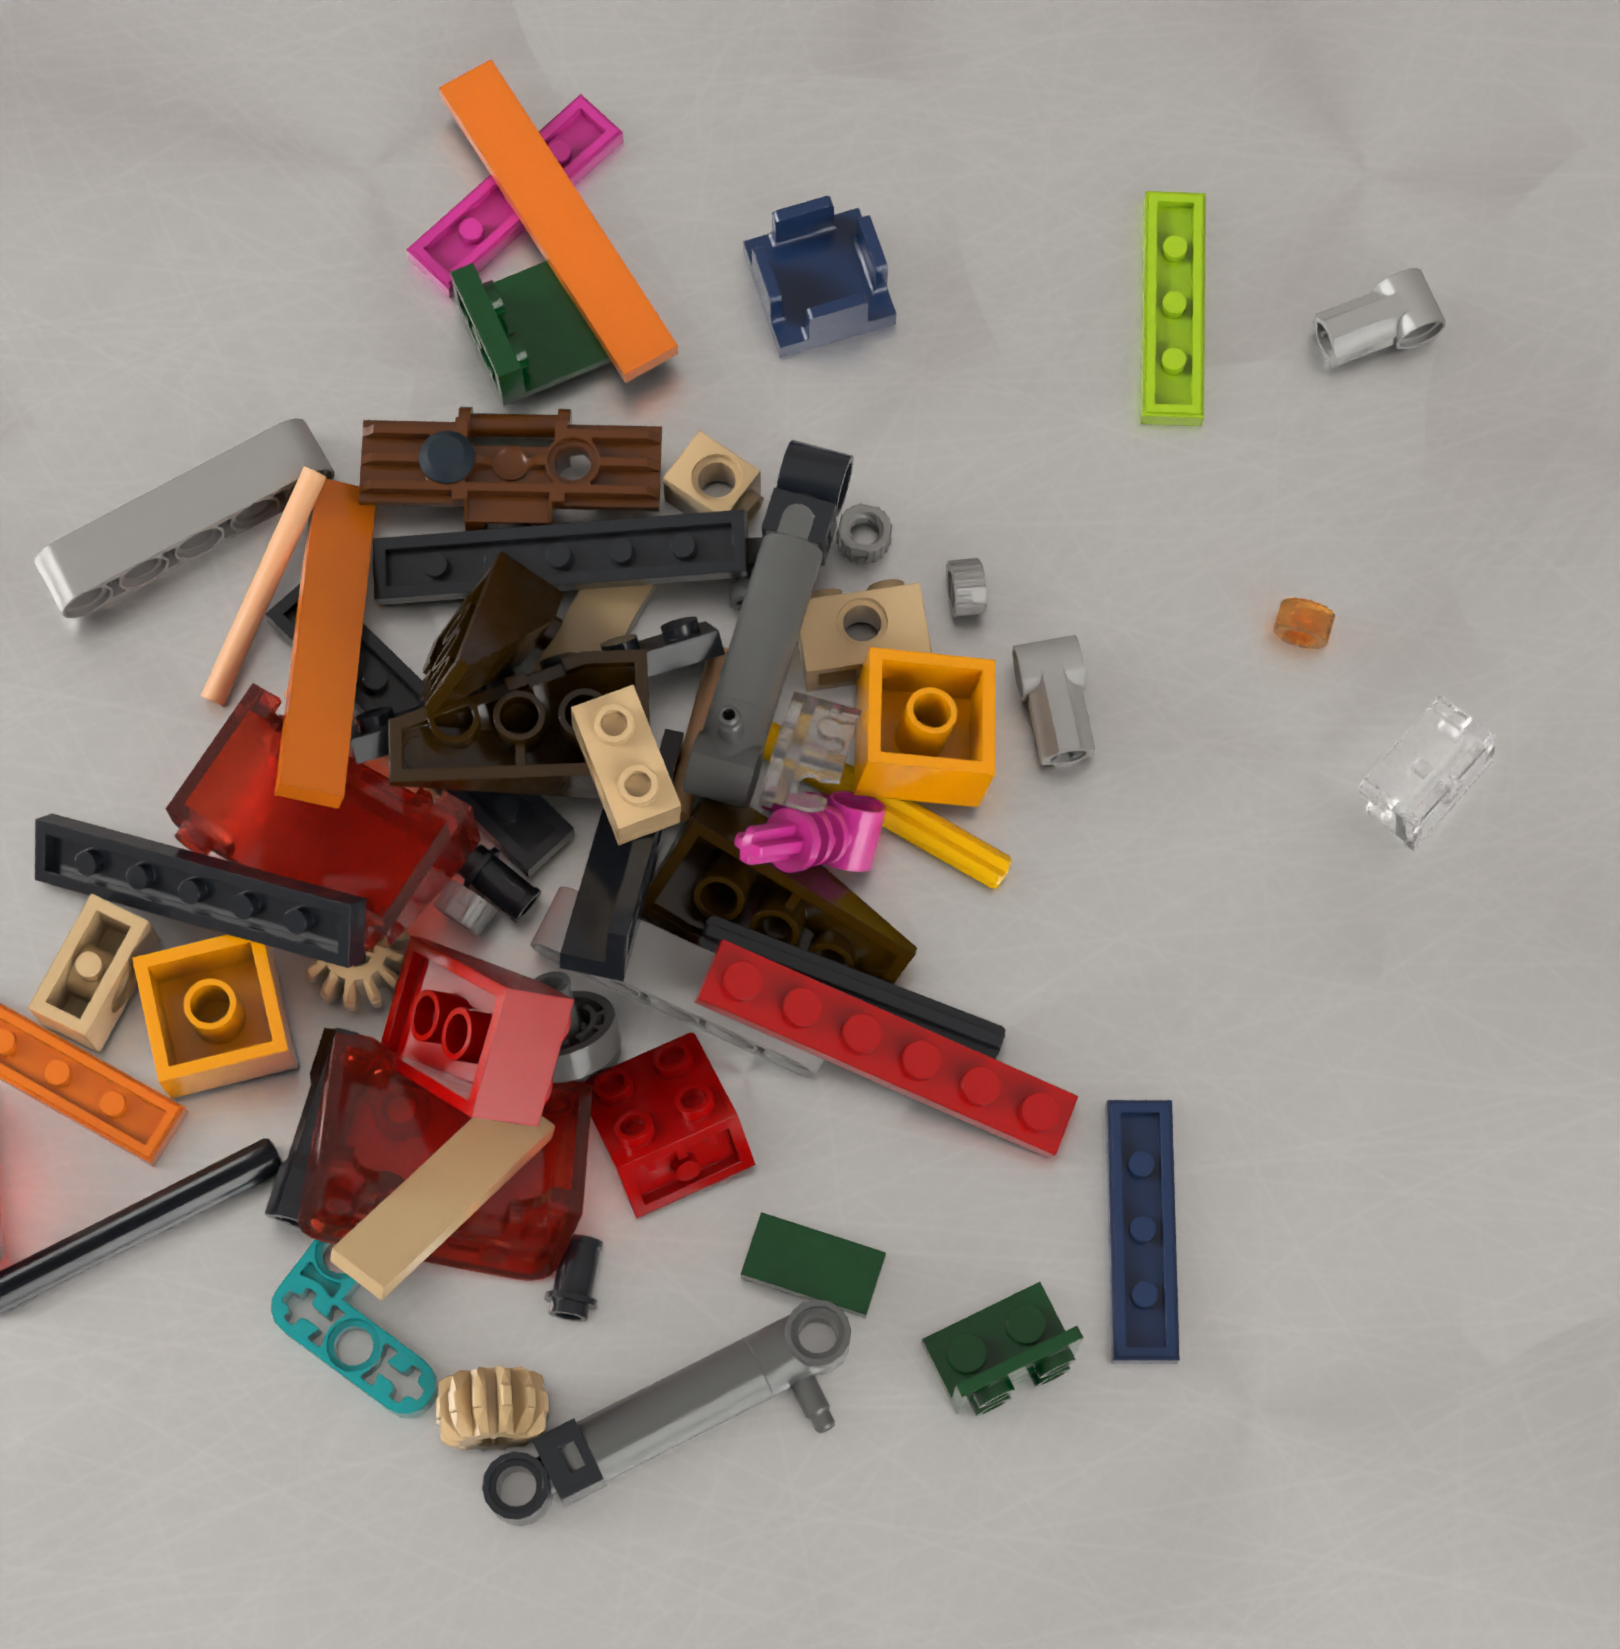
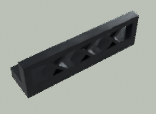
M665 729L659 751L673 784L677 765L682 755L684 732ZM603 807L560 952L561 969L624 982L666 828L618 845Z

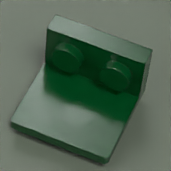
M547 261L496 282L490 280L482 283L473 263L450 272L456 303L504 406L611 362Z
M1038 1282L923 1338L921 1344L956 1414L971 1407L977 1417L1012 1399L1010 1394L1015 1391L1014 1386L1029 1378L1032 1379L1035 1387H1039L1071 1370L1069 1365L1076 1361L1074 1356L1084 1337L1078 1326L1065 1331L1041 1282Z

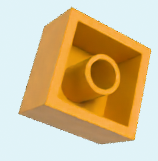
M870 647L856 681L854 795L979 807L995 776L996 660Z
M227 934L132 958L158 1082L171 1099L298 1067L271 946Z

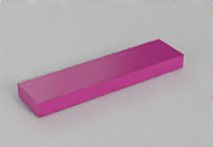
M582 94L575 98L539 131L574 186L624 142L623 132ZM490 174L406 251L408 259L451 298L454 295L450 272L473 263L477 273H479L526 229Z

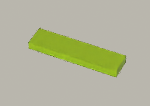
M1145 191L1143 200L1140 424L1202 426L1206 193Z

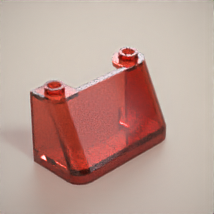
M252 683L166 807L170 819L179 828L174 835L175 838L193 852L209 855L212 851L230 862L366 898L364 950L372 952L375 946L390 948L461 870L472 851L480 844L481 838L472 806L446 791L442 793L434 804L431 793L423 788H419L414 793L405 787L390 786L389 778L363 763L356 764L355 760L350 756L348 757L344 798L339 809L275 795L284 715H277L275 712L282 702L279 697Z
M336 1032L328 1054L298 1211V1227L301 1231L312 1239L326 1243L337 1244L473 1118L413 1081L392 1076L394 1066L393 1054L389 1048L370 1036H353ZM576 1081L553 1083L551 1096L544 1105L542 1116L555 1125L552 1139L423 1262L527 1281L546 1278L556 1271L583 1215L593 1085Z

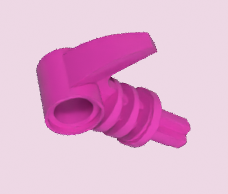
M792 790L768 791L763 799L761 808L774 813L769 817L766 824L749 826L746 832L738 833L734 840V845L740 849V860L748 865L772 862L779 870L793 873L804 871L811 866L827 864L841 870L865 872L872 868L886 812V805L876 798L854 795V792L835 791L830 795Z

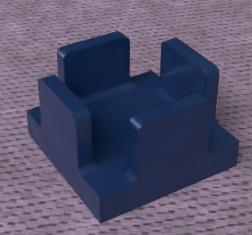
M823 196L774 211L772 213V231L769 234L743 241V252L780 358L896 324L897 314L887 287L888 265L870 215L862 217L859 208L834 215L831 197Z

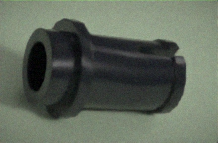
M480 844L465 859L457 874L465 880L463 886L470 890L475 887L517 923L533 907L542 892L499 859L500 850L496 847L489 850Z
M564 1234L560 1240L561 1248L553 1290L547 1291L544 1299L550 1303L549 1315L564 1320L583 1322L587 1321L589 1310H595L598 1301L592 1298V1292L603 1242L590 1236Z

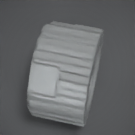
M862 503L846 509L845 513L841 514L839 527H837L836 544H838V550L841 551L844 558L847 557L850 562H856L857 565H860V563L869 565L871 562H877L879 558L882 559L884 554L888 552L892 540L890 518L880 507L864 505ZM856 525H867L872 527L879 535L873 543L861 545L854 542L850 533L851 529Z
M979 558L948 561L946 564V589L952 615L956 617L984 613L987 608V586L984 568Z
M451 878L433 903L436 909L477 936H481L498 911L479 895Z

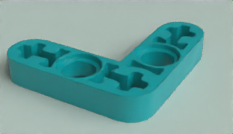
M377 1171L366 1175L358 1182L276 1289L271 1301V1313L274 1322L288 1337L382 1407L401 1418H414L428 1411L438 1396V1381L435 1372L424 1359L349 1305L348 1301L361 1285L346 1273H336L329 1270L325 1263V1252L328 1246L333 1241L346 1236L354 1228V1226L346 1224L350 1217L356 1215L361 1222L373 1211L374 1207L368 1200L369 1195L374 1190L384 1195L390 1188L396 1189L404 1182L400 1176L392 1172ZM310 1293L317 1295L312 1305L320 1315L330 1322L336 1310L345 1314L329 1327L322 1346H317L313 1343V1340L322 1334V1331L313 1323L304 1318L299 1319L295 1325L289 1323L293 1312L287 1306V1303L294 1295L302 1300L308 1297ZM361 1329L368 1332L373 1340V1351L370 1357L364 1363L356 1366L342 1363L336 1353L340 1337L347 1331ZM390 1348L397 1353L387 1363L401 1375L408 1377L414 1370L422 1373L419 1376L418 1384L424 1392L417 1400L406 1396L400 1403L394 1401L393 1398L397 1393V1389L391 1381L378 1373L374 1385H370L365 1381L367 1377L380 1368L387 1349Z

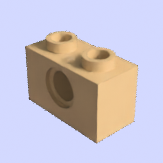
M887 579L871 584L865 591L845 594L836 588L813 591L798 637L806 692L856 685L870 647L932 653L920 583L905 585L902 580ZM865 622L875 627L878 634L868 641H857L849 637L845 630L854 623Z
M634 685L571 707L574 733L618 845L680 823L681 804Z
M91 893L30 1002L28 1009L44 1027L100 1053L138 984L132 958L155 952L161 942L160 937L148 920Z

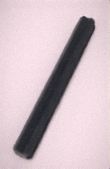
M710 916L703 927L698 946L715 953L718 943L724 939L993 1059H996L1005 1038V1029L1001 1025L718 916Z
M263 1138L1 1270L0 1314L276 1175L283 1162L275 1145L269 1138Z

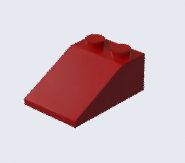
M410 935L376 1060L470 1117L538 1127L544 1105L552 1093V1076L562 1041L567 1037L570 1029V1013L574 999L538 980L428 939Z

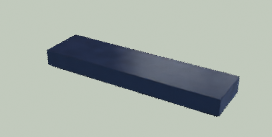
M1107 1100L1105 1114L1111 1364H1177L1180 1361L1172 1100Z

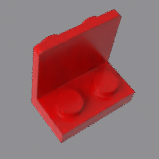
M690 1032L617 1064L610 1069L599 1072L588 1080L577 1084L580 1096L608 1151L636 1219L756 1165L738 1114L695 1033Z

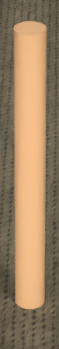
M303 467L202 691V697L222 706L225 705L327 478L325 475Z

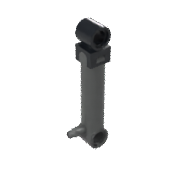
M796 440L789 442L781 464L777 486L773 489L761 527L762 543L703 730H700L690 753L683 785V791L686 793L747 809L751 803L762 767L765 743L820 565L825 566L837 527L836 517L840 514L846 498L853 469V455Z
M814 1299L803 1302L791 1314L577 1422L573 1418L532 1439L539 1454L538 1457L535 1458L528 1453L515 1451L500 1455L490 1463L483 1477L482 1491L486 1503L499 1519L509 1525L525 1526L535 1523L547 1513L552 1504L554 1493H558L563 1505L567 1507L606 1487L605 1482L790 1388L806 1418L811 1420L816 1432L821 1434L835 1426V1420L829 1411L830 1405L815 1376L834 1371L844 1362L848 1355L851 1337L848 1317L839 1306L830 1301ZM817 1321L831 1326L837 1337L834 1346L822 1353H812L806 1350L799 1341V1333L808 1323ZM516 1472H525L532 1475L536 1481V1492L533 1498L525 1505L518 1507L509 1506L502 1502L500 1490L505 1478Z

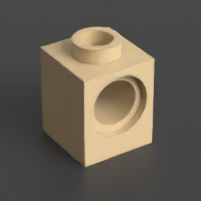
M700 430L663 477L665 501L684 514L744 509L749 525L758 513L764 500L760 495L761 471ZM713 481L726 482L733 488L729 494L723 497H711L702 491L705 485Z

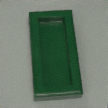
M761 1212L740 1275L743 1279L807 1300L819 1299L830 1301L839 1306L844 1312L866 1318L886 1252Z

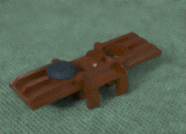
M460 407L455 422L363 420L358 502L359 505L464 507L465 531L487 530L489 523L529 524V526L554 524V509L660 511L662 426L572 424L571 409H558V415L474 413L473 407ZM473 438L555 440L549 447H518L513 445L473 446ZM584 455L591 462L589 472L581 479L568 480L560 476L562 471L571 467V456Z

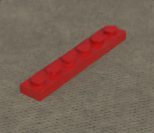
M724 939L718 943L694 1001L698 1005L1047 1158L1056 1156L1078 1096Z

